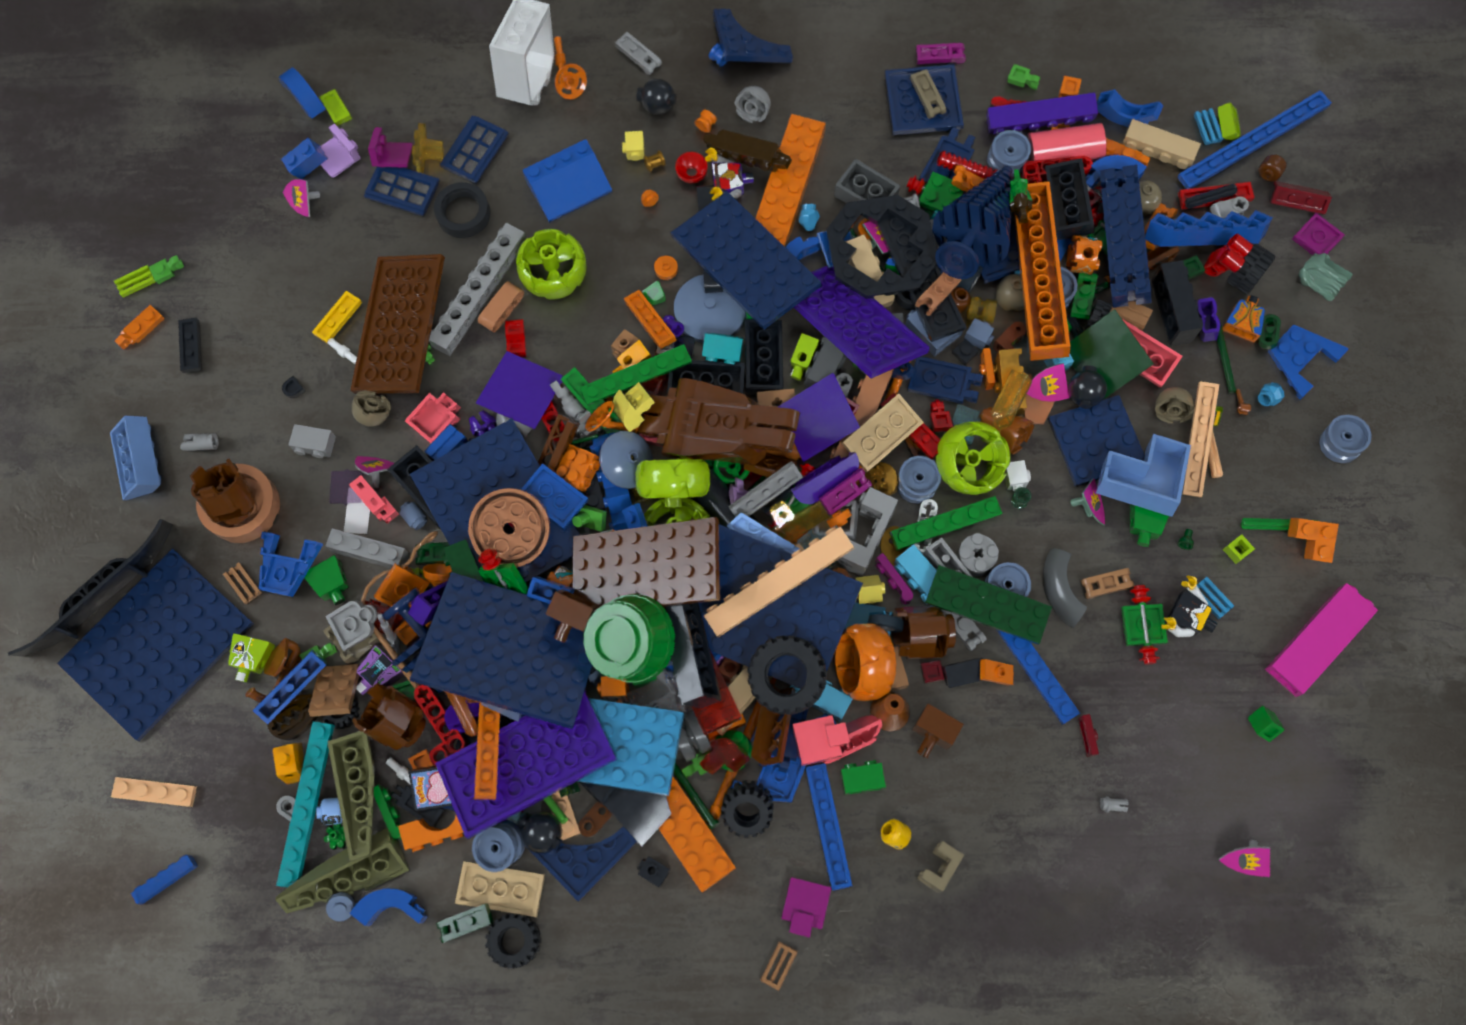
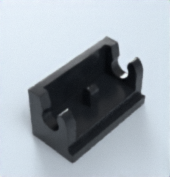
M975 658L942 666L946 686L948 685V688L983 681L980 680V660L983 658Z

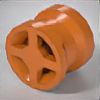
M702 110L700 118H697L695 121V125L701 131L708 133L711 131L712 124L716 123L717 118L712 112Z

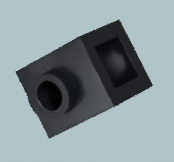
M649 856L647 859L643 858L637 868L640 870L639 876L661 888L671 871Z

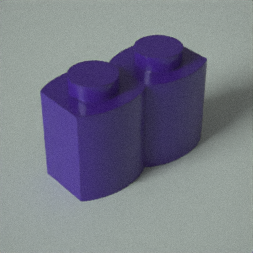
M1213 297L1198 300V314L1203 320V327L1199 332V336L1203 342L1217 340L1220 330V320L1216 315L1217 304Z

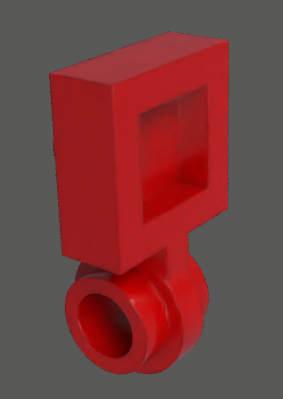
M934 400V402H931L930 421L933 432L948 431L953 427L950 412L944 411L943 401Z

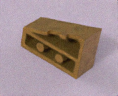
M1022 348L999 350L993 363L996 381L994 392L998 394L996 401L997 409L1014 415H1023L1027 409L1025 384L1022 383L1021 372H1024L1023 366L1019 365V356L1022 354Z

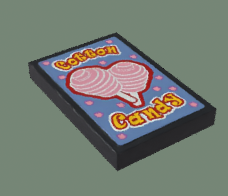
M436 766L410 769L408 771L415 811L453 806Z

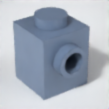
M974 319L966 332L964 340L967 339L973 346L983 350L986 345H991L995 337L992 335L995 328L991 327L987 322Z

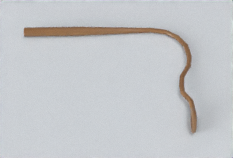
M433 531L426 535L413 549L410 559L401 567L406 568L414 560L416 551L424 544L432 541L438 535V531ZM390 570L383 571L375 576L365 587L361 602L364 605L369 588L379 578L387 575ZM374 626L375 635L394 660L399 655ZM403 661L397 666L401 670L406 664ZM402 671V673L405 675V677L408 679V681L412 684V686L415 689L418 686L422 685L410 681L412 671H409L408 673ZM423 691L424 695L422 697L428 699V697L426 696L428 692Z

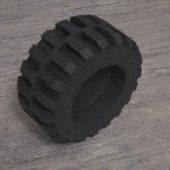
M782 635L765 641L762 646L760 645L756 649L757 651L750 659L751 663L747 670L749 679L747 680L748 685L751 687L752 695L756 697L757 702L761 706L763 705L771 712L791 715L805 711L820 699L826 686V664L821 653L810 642L796 636ZM785 655L798 658L804 664L807 672L804 686L798 692L790 695L777 692L771 686L768 678L771 664L777 658Z

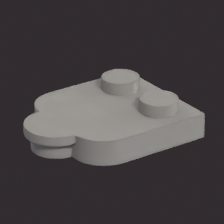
M357 600L350 601L326 616L343 651L349 650L373 634V623L377 619V610L374 606L364 605Z

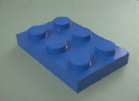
M543 463L522 487V490L533 494L541 501L548 512L549 519L563 530H565L573 520V517L579 513L589 500Z

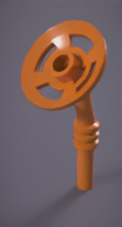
M556 36L554 38L556 49L555 62L559 71L555 77V88L561 97L575 99L586 88V73L577 64H566L561 37ZM568 68H575L578 72L575 74L570 71L568 72ZM579 78H581L580 86L576 89L579 84ZM565 88L570 90L571 94H565L561 90Z
M607 401L599 406L589 417L585 425V429L588 432L596 430L601 426L628 431L623 423L611 421V418H609L614 409L612 401ZM639 427L636 428V429H633L631 432H633V431H634V433L639 432Z

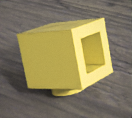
M643 131L625 132V142H622L623 153L627 155V160L638 161L644 159Z
M879 575L855 578V580L863 583L857 597L859 604H874L883 601L882 594L886 592L885 584L880 581Z

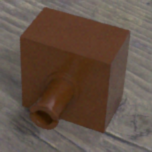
M564 589L556 591L545 614L561 621L553 638L565 643L572 627L585 631L588 620L598 609L599 605Z
M927 704L912 731L924 737L917 753L921 756L924 749H926L922 757L928 759L935 744L948 750L954 744L964 724Z

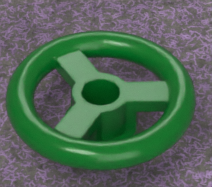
M715 460L713 463L715 473L727 484H735V478L744 480L750 472L744 470L739 476L741 471L740 463ZM732 464L736 465L733 469L729 468ZM719 467L725 468L727 473L734 476V478L723 476Z

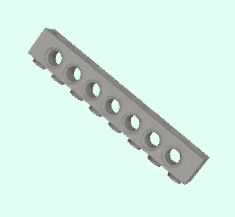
M508 223L499 229L497 237L489 244L485 255L480 257L475 270L470 272L466 283L459 288L456 298L449 303L446 313L440 316L437 326L431 330L429 338L431 347L451 356L517 257L518 250L526 239L525 232ZM466 301H471L469 304L464 305ZM451 330L450 333L444 334L445 331Z

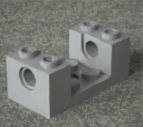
M869 487L868 492H863L858 507L861 509L859 515L874 521L871 531L872 536L868 535L864 546L850 540L854 550L835 561V565L860 577L864 576L898 502L897 499Z

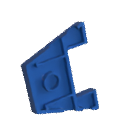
M1293 325L1278 340L1277 346L1269 349L1268 353L1279 370L1284 372L1288 379V384L1290 387L1293 386L1297 392L1296 396L1301 400L1313 387L1311 383L1299 374L1306 364L1319 351L1336 363L1349 349Z
M262 531L261 539H264V547H261L260 555H263V565L260 566L259 590L293 597L321 550L323 543L304 540L300 557L296 559L276 555L275 551L280 535Z
M755 729L754 734H753V736H752V738H751V741H752V742H754L756 729ZM798 756L796 761L790 760L786 773L778 771L780 763L770 764L762 768L756 785L761 783L763 790L767 788L770 791L769 796L772 795L773 802L792 803L806 765L801 766ZM734 780L732 788H734L735 783L739 782V784H742V782Z

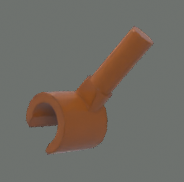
M1237 389V413L1248 415V412L1251 411V404L1244 403L1241 391Z

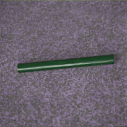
M1220 322L1217 342L1228 392L1232 394L1237 391Z

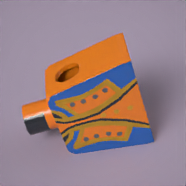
M1249 295L1246 301L1239 300L1223 324V331L1255 343L1261 336L1265 309L1257 306L1258 297Z

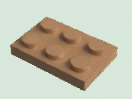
M359 664L327 666L318 673L308 710L310 717L351 713L359 674L356 672Z

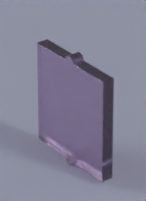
M348 469L345 471H332L329 503L344 505L348 503H361L362 500L349 484L360 475L363 476V472L349 471Z

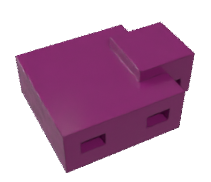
M793 877L790 878L781 917L782 920L791 922L790 933L810 938L812 927L822 930L831 887Z

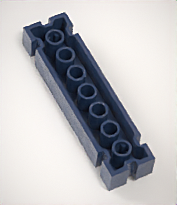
M1137 164L1123 166L1122 171L1116 172L1115 168L1100 170L1113 308L1128 306V302L1136 301V305L1152 303Z

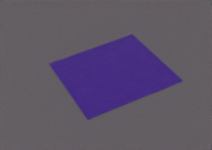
M506 351L476 404L535 429L555 395L550 384L557 380L559 385H561L563 375Z
M834 373L778 406L800 412L797 431L791 432L796 434L794 443L803 462L860 428Z

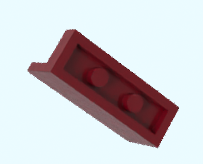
M1274 181L1275 189L1270 201L1271 203L1326 215L1332 199L1329 192Z

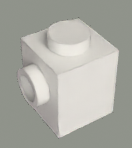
M1025 460L1010 462V465L1005 470L1006 477L1004 479L1007 490L1013 489L1014 492L1022 491L1031 480L1030 471L1026 469Z

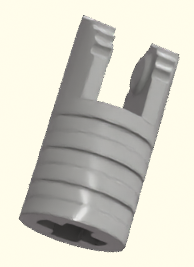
M216 433L185 434L183 436L184 442L181 443L180 449L183 451L216 450L219 443Z

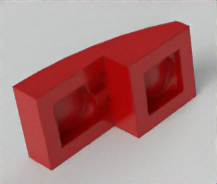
M524 320L505 321L507 351L519 357H526Z

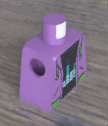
M375 645L356 671L363 678L357 684L356 689L364 695L376 683L385 687L391 686L402 678L404 674L398 666L392 665V660Z

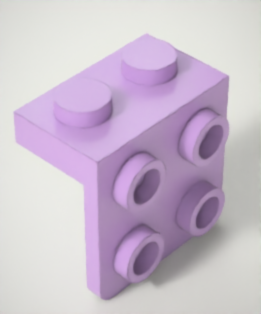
M334 123L329 127L334 137L321 146L328 158L321 166L330 177H336L361 159L357 152V149H359L357 144L353 140L349 141L343 128L339 129Z

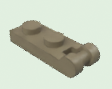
M928 70L912 74L910 80L926 110L927 117L930 119L935 117L936 114L946 113L945 104Z

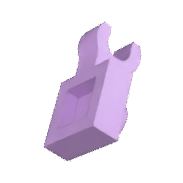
M735 478V485L730 484L729 486L731 504L749 492L744 490V481L742 479Z

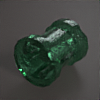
M1025 487L1018 488L1012 496V505L1018 509L1025 508L1031 499L1032 494L1030 490Z

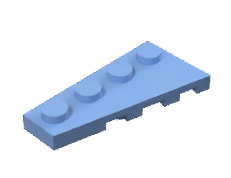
M742 512L727 525L729 529L793 554L799 550L798 547Z

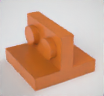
M394 563L375 593L374 598L392 607L415 587L419 589L420 594L424 593L429 585V581L415 574L410 567L403 568Z

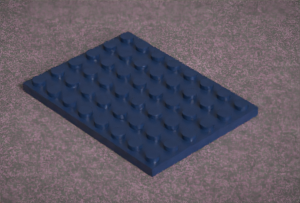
M511 418L412 472L410 476L449 545L466 539L479 570L484 563L478 561L480 556L472 545L468 531L469 519L474 507L484 496L493 491L504 488L522 489L540 465ZM550 520V535L543 551L530 563L517 567L526 584L533 577L541 576L573 557V536H580V533L572 521L563 530ZM509 523L504 525V531L507 534L514 532Z
M719 525L720 600L698 602L709 649L740 664L750 666L752 655L755 654L756 649L760 645L762 646L765 641L782 635L796 636L810 642L818 649L825 661L826 671H828L863 583L824 568L718 637L704 617L708 613L706 610L715 604L719 606L724 603L723 599L732 593L734 595L741 592L740 588L748 582H751V584L758 581L757 577L763 572L768 571L770 573L775 570L774 566L780 561L785 560L787 562L792 558L791 553ZM790 655L781 656L774 660L768 672L769 676L800 689L804 686L807 678L804 664L798 658Z
M173 548L147 573L148 576L146 578L143 577L57 663L136 741H140L231 648L233 634L244 635L254 624Z
M451 572L410 676V681L573 729L592 664L584 648V631L572 627L565 643L553 638L561 621L545 615L550 605L549 603Z

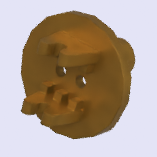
M878 462L868 472H865L866 479H869L872 483L871 488L889 496L897 492L898 475L896 470L889 464Z

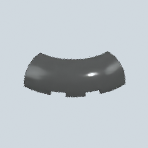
M1053 548L1049 551L1043 568L1045 595L1055 610L1056 615L1068 626L1074 628L1088 607L1075 597L1068 583L1067 567L1072 554Z

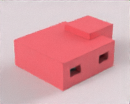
M444 392L438 399L429 393L406 418L405 422L428 442L432 443L449 424L454 427L460 421V418L455 414L461 407Z
M362 475L349 484L379 521L383 519L388 524L399 515L385 496L380 498Z
M832 715L792 725L801 766L839 758L842 756L840 746L850 743L845 722L834 724Z

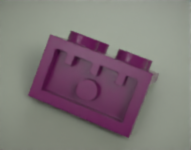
M375 127L368 147L372 166L408 167L413 143L387 142L386 135H383L382 127Z

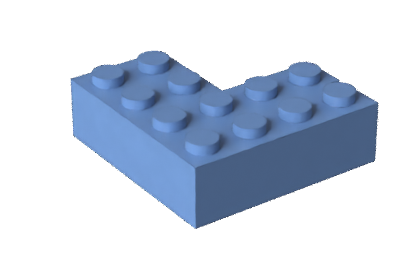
M1153 434L1146 447L1143 461L1109 451L1102 465L1096 493L1172 517L1180 504L1191 445Z

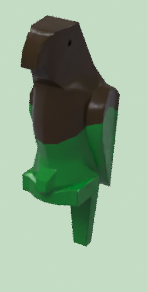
M1017 169L1014 170V180L1010 181V208L1012 213L1018 216L1019 224L1028 223L1027 213L1032 209V198L1028 190V180L1020 179L1019 170Z

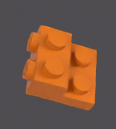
M570 444L555 473L578 491L585 493L600 467L599 457Z

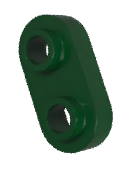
M1268 314L1264 316L1262 333L1258 339L1259 345L1264 349H1273L1278 344L1281 320L1277 315Z

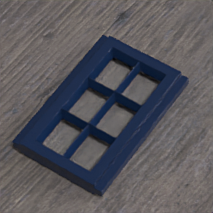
M472 115L440 163V166L477 184L509 133L488 121Z
M376 167L365 190L364 198L424 216L440 180L439 178L403 167Z

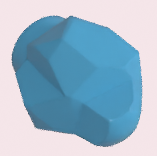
M803 204L802 210L798 214V221L806 231H812L815 229L820 215L818 210H816L815 204Z
M1278 383L1264 384L1258 395V401L1263 406H1275L1285 397L1284 391Z

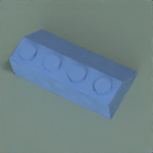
M124 416L110 432L123 500L153 493L161 484V477L158 475L157 470L158 461L154 455V442L151 440L150 435L151 426L148 424L147 417Z

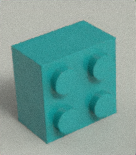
M707 332L705 333L702 356H706L708 361L717 362L718 359H725L724 363L735 364L736 361L739 362L741 360L744 338Z

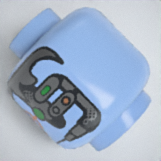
M338 798L323 799L321 806H317L316 809L317 819L321 818L323 825L341 824L342 817Z

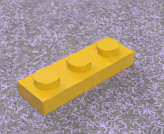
M345 291L312 331L313 335L328 344V340L336 336L362 304V301L348 291Z

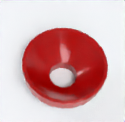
M686 152L676 161L675 170L677 176L686 183L699 182L707 174V161L704 156L697 152ZM689 169H695L697 171V174L694 176H689L687 174V171Z

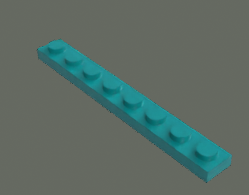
M314 721L312 723L276 886L288 888L302 877L329 754L328 741L332 740L335 725Z

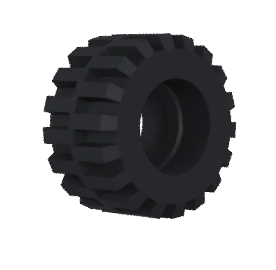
M1257 243L1253 245L1251 251L1244 257L1245 262L1237 272H1232L1227 280L1229 284L1244 294L1251 292L1275 260L1273 253Z
M743 780L742 784L737 782L734 784V788L730 787L724 795L721 809V817L724 819L723 824L725 827L729 826L728 831L731 833L735 831V835L740 837V834L744 835V838H748L749 835H752L753 838L757 837V833L763 834L765 828L768 829L770 822H772L774 806L772 795L769 796L770 791L767 788L763 790L761 783L755 785L756 781L751 780V783H747V780ZM743 802H750L756 805L759 811L752 816H746L741 814L736 809V806Z
M508 914L496 919L494 924L490 925L488 928L490 931L485 937L487 939L485 948H488L489 952L487 954L489 957H492V961L495 964L508 969L519 968L529 964L536 957L535 954L540 949L539 943H541V938H539V934L541 933L537 929L536 923L530 920L531 918L521 914ZM510 928L521 930L525 939L522 950L516 954L506 952L502 944L503 936Z

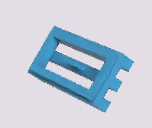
M1211 108L1208 111L1202 110L1200 113L1199 111L1195 112L1194 118L1204 145L1222 142V133L1213 109ZM1201 117H1203L1204 122L1206 124V130Z
M1208 577L1197 584L1198 588H1201L1209 599L1222 610V612H1219L1205 597L1208 605L1212 608L1211 612L1218 620L1234 607Z

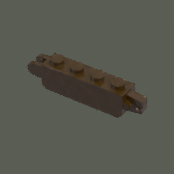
M721 130L717 135L706 134L703 136V141L707 144L706 147L708 149L714 148L718 155L734 163L761 168L766 172H776L778 168L788 169L792 162L791 157L782 153L778 144L727 130Z

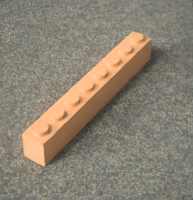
M841 526L829 529L825 532L827 536L821 540L819 538L812 540L808 543L810 547L804 551L802 549L797 550L787 562L785 560L780 561L774 566L775 570L770 573L768 571L763 572L757 577L758 581L753 584L748 582L740 588L741 592L734 595L732 593L723 599L724 603L717 606L715 604L706 610L708 613L704 617L716 636H722L854 550V546Z

